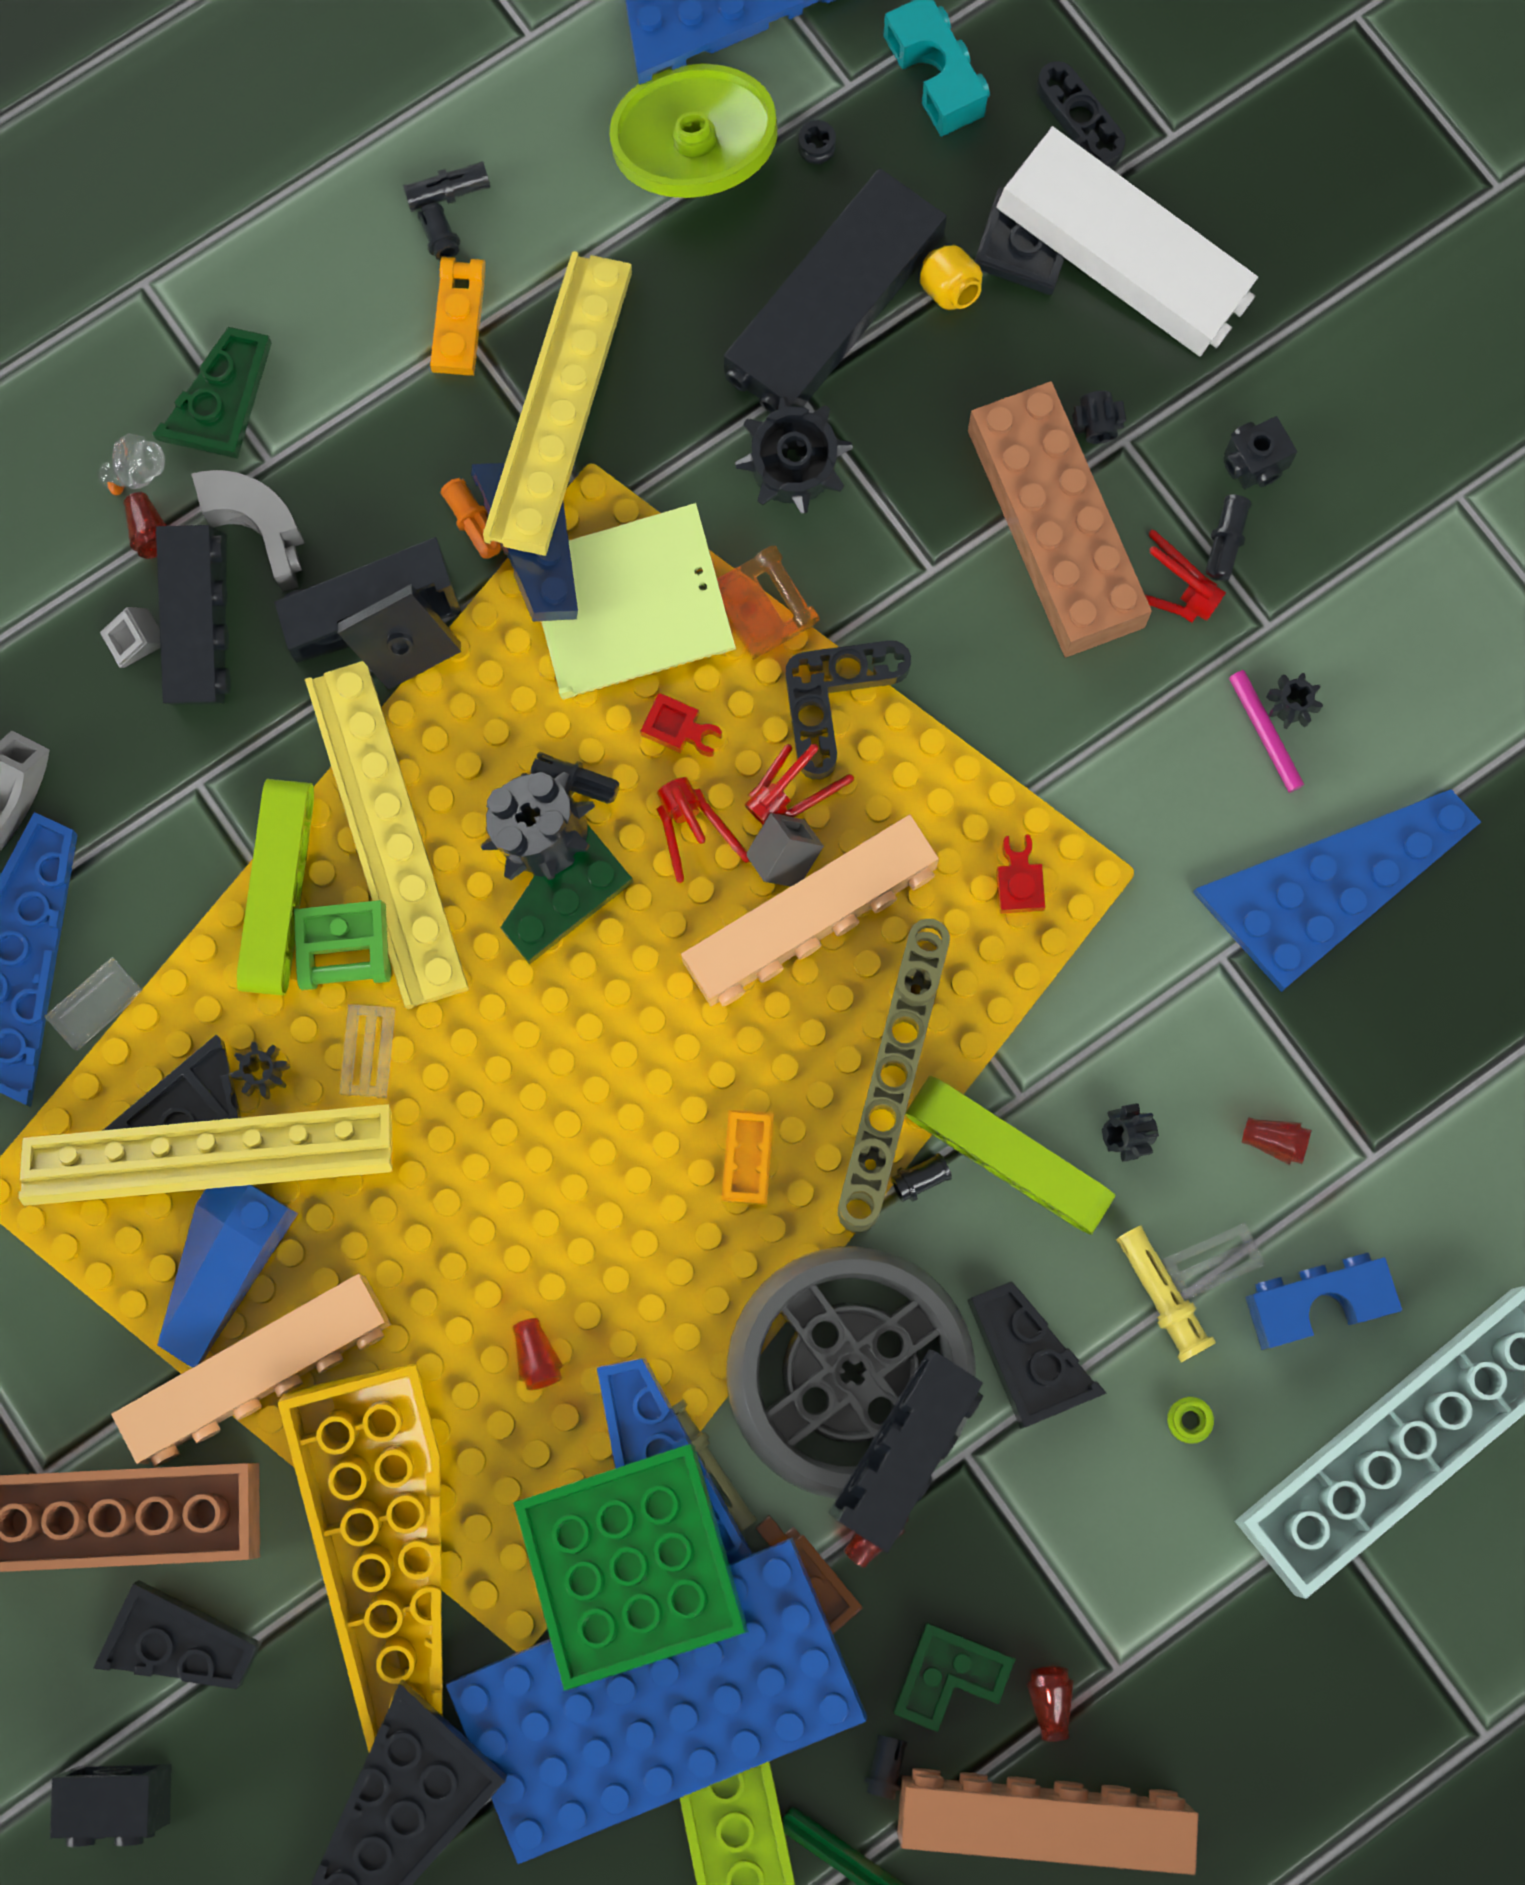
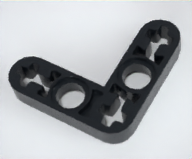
M1053 61L1046 64L1040 71L1037 83V93L1040 99L1076 144L1106 166L1112 168L1121 160L1124 151L1125 136L1122 130L1072 67L1061 61ZM1052 78L1055 82L1063 80V91L1057 85L1049 87L1050 79ZM1065 95L1068 99L1063 104V99ZM1075 107H1085L1091 112L1092 118L1085 123H1079L1071 118L1069 112ZM1099 125L1098 133L1096 134L1094 130ZM1099 139L1104 144L1112 142V151L1110 152L1106 147L1099 150Z
M888 640L801 652L789 659L786 665L785 681L797 759L811 746V739L807 738L802 741L801 736L811 738L819 736L821 754L829 755V758L823 760L822 767H815L813 761L809 760L801 770L806 777L820 780L828 777L836 767L837 749L828 693L892 685L903 681L911 667V654L904 644ZM888 653L894 654L895 660H903V662L898 663L897 671H889L888 666L884 664L876 665L873 668L874 675L867 676V655H872V664L884 662ZM852 658L859 663L861 667L860 673L854 678L845 679L837 673L835 669L837 663L841 659ZM823 661H829V677L831 681L824 682V673L811 675L809 683H802V679L799 676L793 677V675L799 673V666L807 665L810 672L823 671ZM808 705L819 707L824 715L822 722L813 727L804 725L798 717L800 710ZM827 733L828 737H823L820 735Z

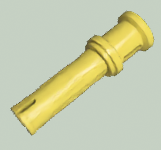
M1140 1225L1117 1238V1243L1126 1254L1160 1314L1157 1317L1159 1320L1157 1322L1160 1328L1167 1329L1180 1352L1178 1355L1179 1361L1182 1363L1214 1345L1216 1341L1213 1337H1207L1194 1314L1196 1310L1193 1302L1190 1303L1189 1300L1184 1301L1165 1266L1150 1244L1142 1226Z

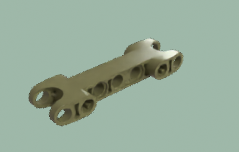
M935 919L918 921L912 926L907 939L838 1206L840 1223L845 1229L853 1233H862L871 1229L875 1225L882 1208L949 947V932L941 922ZM925 928H932L940 934L942 940L938 935L931 932H918ZM921 941H929L933 943L937 949L933 951H925L921 949L917 945V943ZM914 984L921 987V992L917 995L911 993V987ZM901 1022L909 1023L916 1029L917 1038L910 1043H901L894 1038L892 1028ZM888 1066H897L904 1071L906 1081L901 1086L890 1087L882 1081L881 1071ZM885 1109L893 1115L895 1125L888 1131H878L870 1124V1114L875 1110ZM868 1159H873L876 1162V1167L873 1170H868L865 1167V1162ZM853 1200H862L870 1206L871 1215L864 1219H856L848 1213L846 1206Z

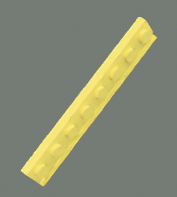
M572 251L483 532L484 543L491 544V541L503 543V547L546 556L632 275V265L630 263L593 255L588 259L579 257L578 252Z
M361 661L326 672L324 676L305 679L372 901L381 900L386 903L388 953L405 1008L407 1010L414 1008L413 1006L430 1003L469 990L369 667Z
M389 1104L23 1138L20 1169L22 1184L18 1198L23 1206L393 1172L391 1163L392 1111Z

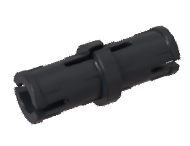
M479 161V163L447 172L446 169L439 170L437 176L411 184H404L403 188L410 210L413 212L431 203H440L446 200L448 204L456 202V197L485 188L488 189L491 186L484 163Z

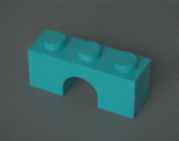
M914 0L885 14L883 37L902 70L917 63H929L940 70V74L924 81L922 105L942 137L984 117L990 90L984 76L981 73L976 74L973 70L965 43L961 39L956 40L951 32V23L946 10L942 6L937 7L934 0Z

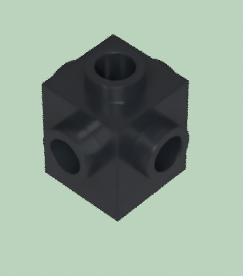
M1275 416L1256 426L1254 422H1249L1237 428L1231 434V439L1224 452V464L1229 475L1233 479L1238 478L1244 490L1256 484L1259 487H1265L1278 480L1283 475L1282 471L1290 468L1298 451L1279 418Z

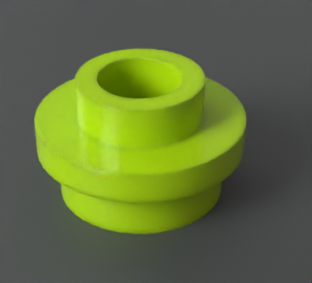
M1184 1397L1174 1402L1167 1414V1425L1171 1434L1177 1440L1194 1444L1205 1440L1210 1435L1214 1426V1416L1211 1408L1203 1400L1196 1397ZM1187 1411H1191L1197 1416L1198 1422L1193 1429H1187L1182 1424V1416Z

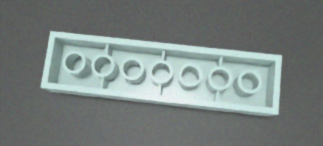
M1525 1286L1509 1290L1235 1520V1523L1295 1596L1307 1599L1525 1414Z

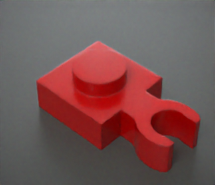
M658 693L640 730L641 736L679 753L682 752L686 742L694 745L696 750L706 757L714 756V749L705 746L701 742L703 737L706 735H714L719 739L723 737L719 727L713 724L700 725L696 723L699 716L698 709L661 693Z
M1029 834L1025 835V850L1022 852L1013 851L1009 845V836H1005L1002 852L1008 860L1009 866H999L996 870L999 913L1044 911L1046 906L1042 864L1029 865L1028 857L1033 846L1031 836Z

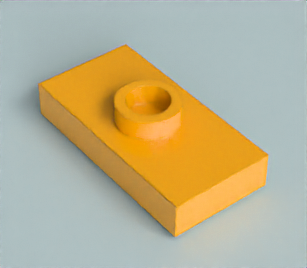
M729 1110L722 1202L767 1205L774 1113Z

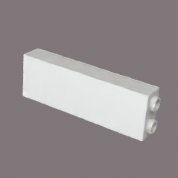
M1053 126L1006 185L996 206L1008 217L1199 357L1209 344L1217 349L1232 328L1226 321L1232 313L1240 317L1255 297L1249 290L1258 279L1257 275Z

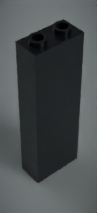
M879 168L724 354V373L727 380L736 389L742 392L748 390L757 396L760 404L769 413L778 410L780 398L787 397L792 407H804L926 256L945 234L947 215Z

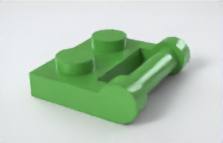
M378 900L294 909L297 981L301 990L316 989L318 984L373 979L375 983L390 982L391 964L388 957L386 903ZM370 949V962L315 966L314 955Z

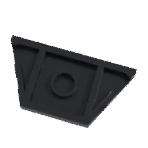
M218 1035L212 1037L102 1131L241 1118L224 1041Z

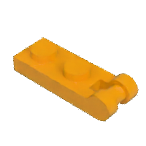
M442 256L440 283L430 361L432 373L474 376L486 267L484 259H471L470 263L456 262L455 257ZM455 280H469V288H455Z

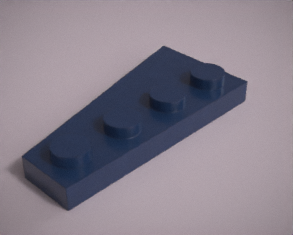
M505 463L472 464L471 475L483 495L484 506L488 515ZM562 501L546 556L503 547V543H500L504 554L508 555L514 569L513 575L533 622L577 619L578 606L564 503Z

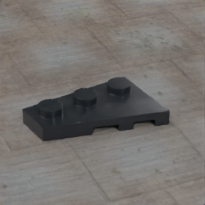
M1012 1281L967 1300L1020 1429L1107 1394L1097 1381H1093L1080 1366L1079 1360L1069 1348L1066 1349L1052 1333L1045 1319Z
M138 1580L133 1583L93 1669L107 1671L118 1669L132 1671L134 1675L148 1677L160 1675L180 1678L183 1682L238 1689L243 1684L262 1642Z

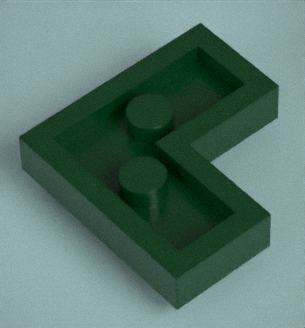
M926 1622L893 1714L938 1732L954 1687L999 1705L1015 1658Z

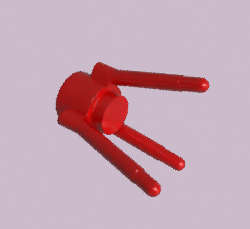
M1150 530L1148 533L1149 537L1165 552L1163 553L1160 549L1153 546L1149 550L1151 555L1189 584V586L1180 598L1187 603L1185 607L1145 595L1149 605L1180 615L1193 623L1197 616L1207 621L1226 592L1219 588L1218 584L1203 575L1157 531Z
M786 744L760 783L748 794L750 799L744 805L762 825H764L770 813L795 817L852 783L854 776L852 774L846 775L787 810L786 806L791 800L783 790L805 767L819 747L817 744H812L776 784L771 783L792 751V745Z
M687 777L674 779L657 791L662 805L656 811L663 823L671 863L678 883L684 882V874L672 819L674 818L678 824L687 822L697 842L703 844L706 838L695 817L700 812L698 807L743 862H750L747 858L746 850L707 803L701 789L693 790Z

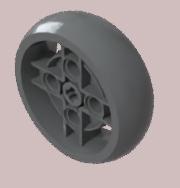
M839 1246L805 1254L781 1267L766 1279L753 1293L736 1322L730 1340L726 1367L727 1390L735 1421L752 1451L776 1475L801 1490L818 1496L837 1499L856 1466L848 1467L828 1464L804 1454L793 1445L812 1431L839 1442L855 1443L874 1439L884 1421L874 1423L870 1420L867 1410L869 1403L877 1397H885L892 1410L920 1365L917 1351L934 1338L937 1340L940 1355L976 1377L975 1355L967 1325L960 1310L946 1290L929 1273L901 1256L884 1250L861 1246ZM838 1279H864L886 1285L898 1291L909 1300L891 1314L878 1307L858 1302H843L830 1305L816 1285ZM781 1313L795 1333L788 1343L783 1360L782 1376L785 1394L766 1408L759 1383L760 1355L766 1335L778 1314ZM821 1321L830 1322L836 1331L834 1342L826 1348L818 1347L812 1339L813 1327ZM886 1331L894 1332L900 1340L898 1352L891 1357H883L877 1349V1340ZM845 1361L851 1364H861L862 1370L857 1372L861 1376L858 1383L855 1384L851 1380H845L844 1382L841 1380L840 1374L845 1372L841 1365ZM812 1387H820L826 1395L825 1407L818 1413H808L802 1405L804 1393ZM965 1417L955 1433L958 1435V1438L967 1422Z

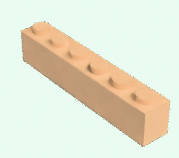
M908 815L681 954L683 964L710 1007L718 1002L722 1006H726L740 998L745 993L743 987L758 978L763 983L779 974L784 969L781 964L795 955L800 960L818 950L822 946L819 942L822 938L832 932H835L836 936H840L850 931L859 924L857 917L872 908L874 913H878L889 907L897 900L895 896L897 892L909 885L912 890H915L928 883L935 877L932 871L937 868L939 858L911 815Z
M357 1274L111 1415L136 1464L152 1462L154 1467H157L178 1456L180 1452L177 1447L193 1438L197 1444L220 1432L221 1429L218 1423L230 1416L235 1415L236 1419L240 1420L262 1407L259 1400L274 1391L280 1397L303 1384L300 1377L316 1368L319 1373H322L338 1365L344 1360L341 1353L357 1345L360 1350H363L385 1337L381 1330L392 1324L367 1278Z

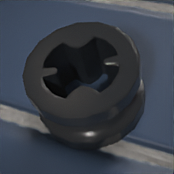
M812 120L804 124L798 135V148L801 157L811 164H823L829 161L834 155L836 142L835 131L832 126L821 120ZM817 136L819 141H824L823 147L816 148L814 143H810V138Z

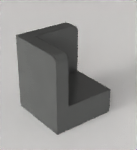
M770 813L747 851V858L764 882L791 887L805 878L824 846L804 819Z

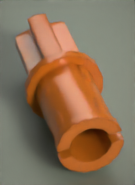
M456 478L447 482L442 487L440 493L457 518L456 525L458 529L466 531L481 557L489 559L494 555H498L502 551L499 542L491 541V544L484 543L483 532L488 516L486 508L477 503L463 478Z

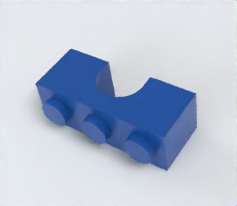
M1367 1252L1343 1259L1344 1269L1328 1273L1326 1265H1321L1300 1271L1301 1281L1284 1285L1282 1277L1255 1284L1257 1293L1245 1298L1261 1350L1314 1336L1309 1320V1310L1313 1301L1320 1295L1329 1296L1342 1306L1348 1325L1402 1311L1386 1258L1371 1261L1370 1254Z

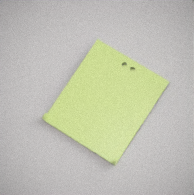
M696 503L569 540L578 606L577 619L542 621L559 687V694L563 700L575 697L578 694H584L587 691L609 687L612 684L626 682L636 677H643L645 674L660 672L662 669L667 670L670 667L684 665L687 662L701 660L704 657L736 650Z

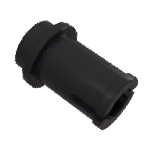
M439 203L423 206L421 208L422 211H418L417 216L429 240L427 247L429 253L439 261H441L442 256L455 257L459 253L460 238L456 233L452 232L443 206Z
M937 1153L934 1157L907 1170H904L902 1167L897 1169V1175L891 1177V1182L902 1202L908 1199L914 1202L918 1199V1194L944 1181L951 1180L952 1175L943 1156Z
M878 1734V1744L870 1778L865 1777L864 1782L869 1783L867 1793L894 1800L896 1790L901 1791L902 1787L897 1784L905 1747H907L908 1742Z

